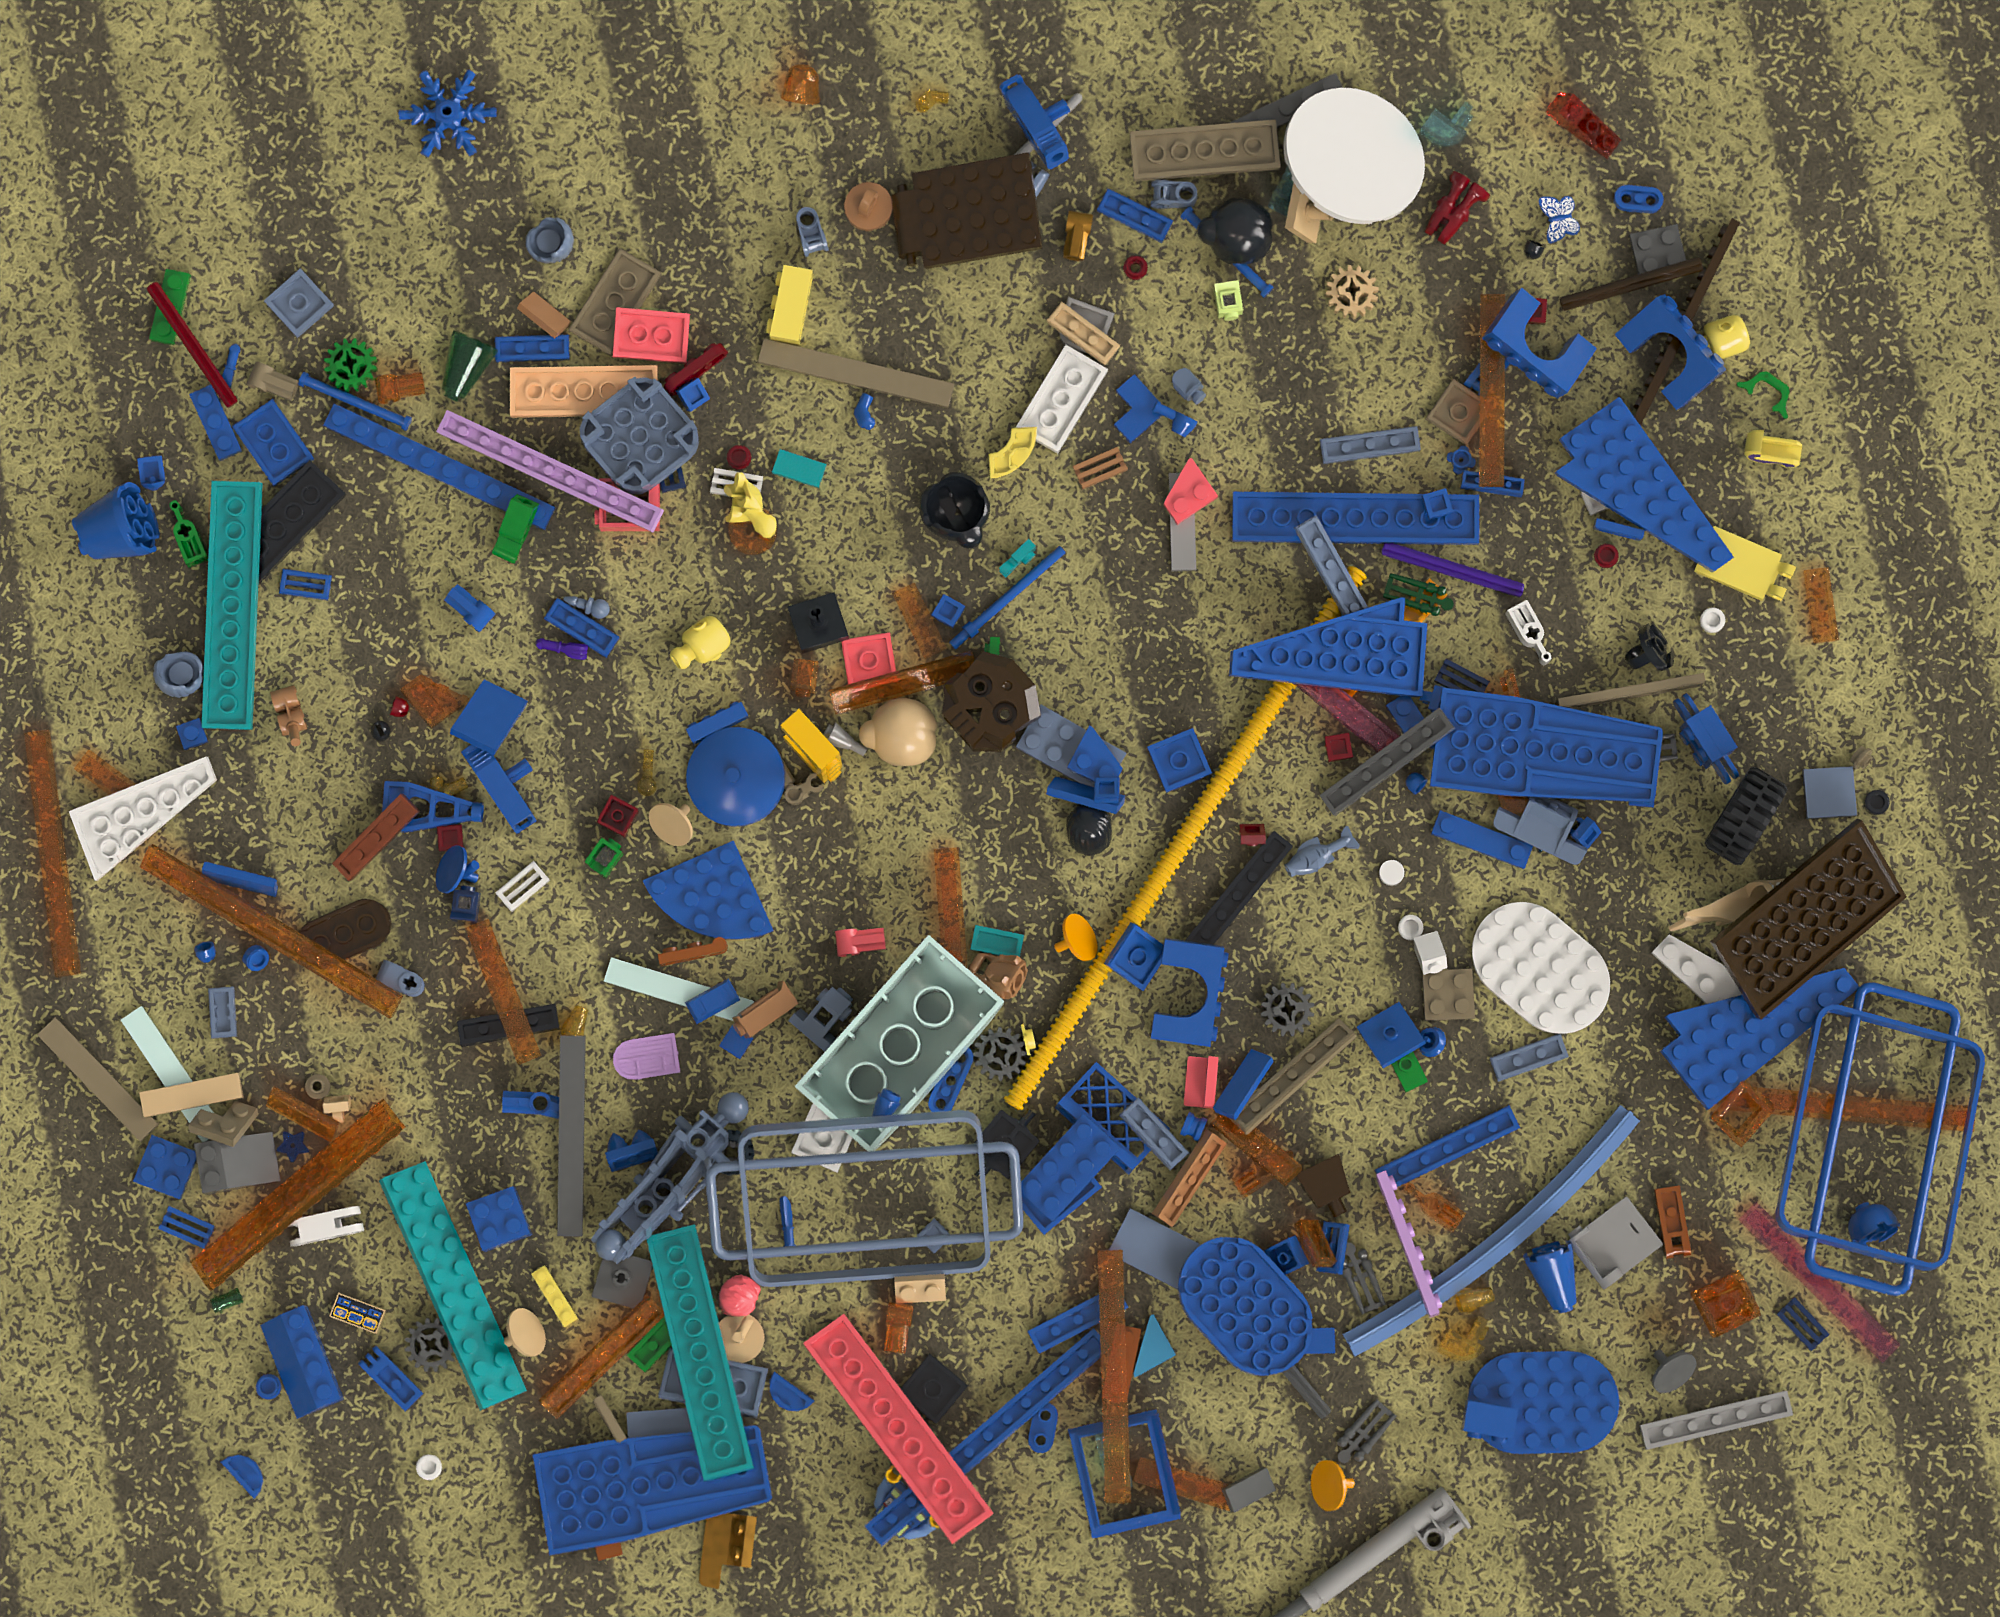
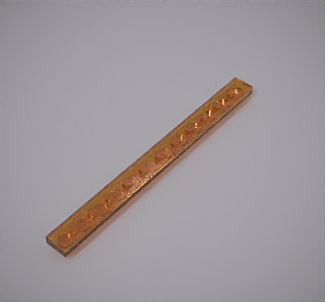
M152 844L148 847L140 868L387 1018L391 1019L395 1015L403 995L156 845Z

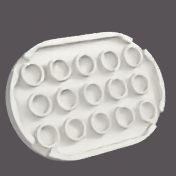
M1528 902L1506 904L1492 911L1476 930L1472 942V959L1479 979L1492 993L1533 1027L1552 1034L1577 1032L1595 1021L1605 1008L1610 993V976L1605 961L1593 946L1548 909Z

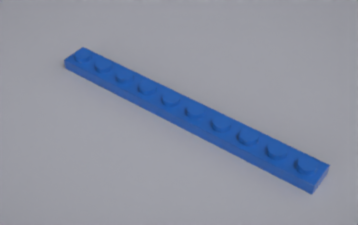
M337 404L333 405L323 424L324 427L504 512L507 511L510 500L516 494L539 503L532 525L543 530L546 529L555 511V507Z

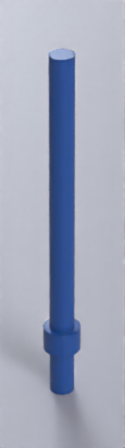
M1058 546L973 622L969 621L962 627L963 630L949 644L956 650L969 637L972 639L978 634V629L1065 554L1062 547Z

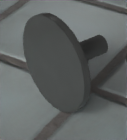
M1661 1349L1657 1350L1653 1356L1661 1365L1653 1375L1652 1385L1660 1393H1668L1678 1389L1694 1373L1696 1359L1692 1354L1685 1352L1683 1349L1668 1357Z

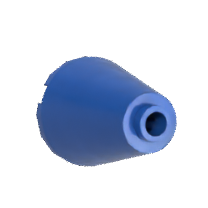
M1565 1240L1566 1245L1561 1246L1559 1241L1541 1245L1532 1249V1255L1528 1256L1527 1252L1523 1255L1526 1265L1551 1308L1558 1310L1559 1313L1573 1310V1305L1577 1303L1573 1245L1569 1240Z

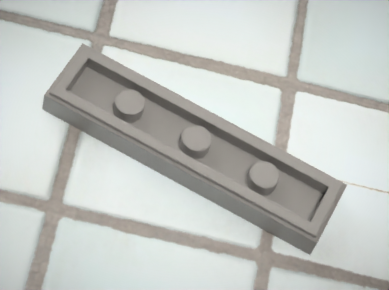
M1169 473V493L1180 473ZM1195 514L1178 525L1170 515L1171 572L1196 571Z

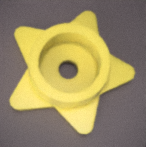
M1023 1023L1021 1024L1025 1050L1027 1055H1030V1049L1036 1048L1032 1029L1025 1030Z

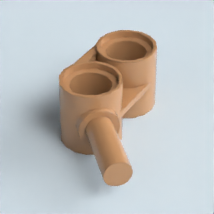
M295 685L272 691L270 695L275 711L279 713L277 719L282 735H289L291 745L299 746L301 743L299 732L308 728L303 719L305 717L300 708L301 704L296 695Z

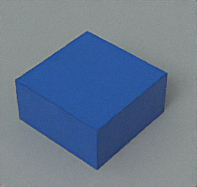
M1296 1235L1264 1250L1267 1256L1285 1275L1309 1264Z

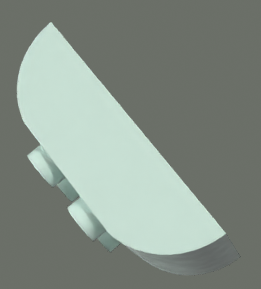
M928 935L795 1087L831 1119L871 1117L877 1095L882 1092L883 1088L901 1097L899 1101L901 1105L893 1115L910 1114L986 1028L1004 1004V1000ZM899 1126L844 1131L867 1151H875Z

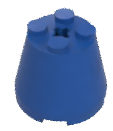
M127 482L115 487L72 519L73 528L80 540L78 547L82 555L88 554L91 558L99 560L144 556L157 550L155 539L160 538L157 519L151 504H146L140 496V488L136 484Z

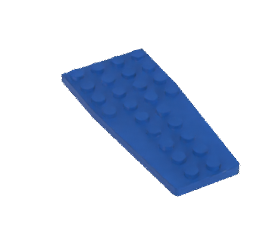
M1442 687L1440 708L1455 729L1435 743L1430 787L1515 797L1648 803L1655 799L1663 730L1660 727L1520 697Z
M755 1425L744 1426L754 1469L708 1481L703 1479L692 1432L627 1438L620 1443L616 1440H607L533 1454L549 1555L625 1542L769 1502L772 1499L760 1428Z

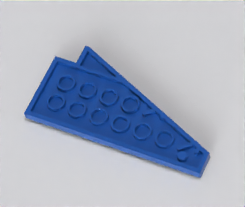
M1620 397L1559 439L1573 460L1555 472L1556 476L1712 573L1734 558Z

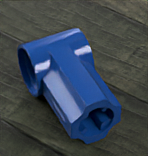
M458 584L450 590L444 599L479 633L495 615V612L481 600L477 601Z

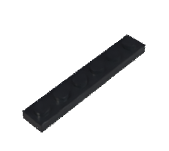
M1273 831L1267 838L1266 844L1259 848L1185 941L1214 945L1293 848V845Z

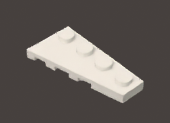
M1670 934L1652 952L1662 964L1705 1004L1742 995L1723 964Z

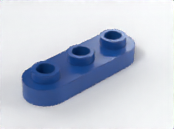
M970 1048L963 1053L966 1056V1060L963 1063L956 1061L934 1086L928 1101L931 1112L952 1110L973 1063L974 1056ZM950 1076L956 1079V1083L952 1086L946 1083V1079ZM943 1099L946 1102L945 1107L938 1108L936 1106L937 1100Z

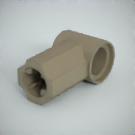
M255 362L246 385L252 389L259 388L262 393L269 392L292 401L297 392L299 381L276 372L274 368L266 364Z

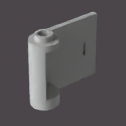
M1627 1196L1582 1229L1579 1225L1568 1234L1570 1237L1569 1241L1573 1245V1251L1603 1290L1663 1245Z

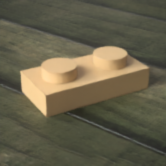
M945 1274L894 1277L896 1304L946 1301Z

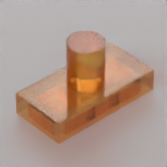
M1299 1219L1294 1224V1227L1301 1240V1247L1308 1261L1310 1260L1312 1267H1332L1337 1261L1319 1221Z

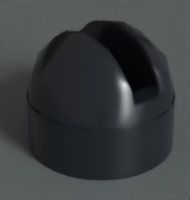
M1527 239L1524 246V254L1532 260L1538 259L1543 254L1545 246Z
M377 721L371 726V735L374 739L384 741L389 738L391 728L388 723ZM379 724L381 725V728L385 734L383 736H380L379 731L376 728V726Z

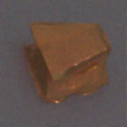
M1739 1270L1690 1293L1712 1338L1721 1336L1761 1316L1760 1309Z

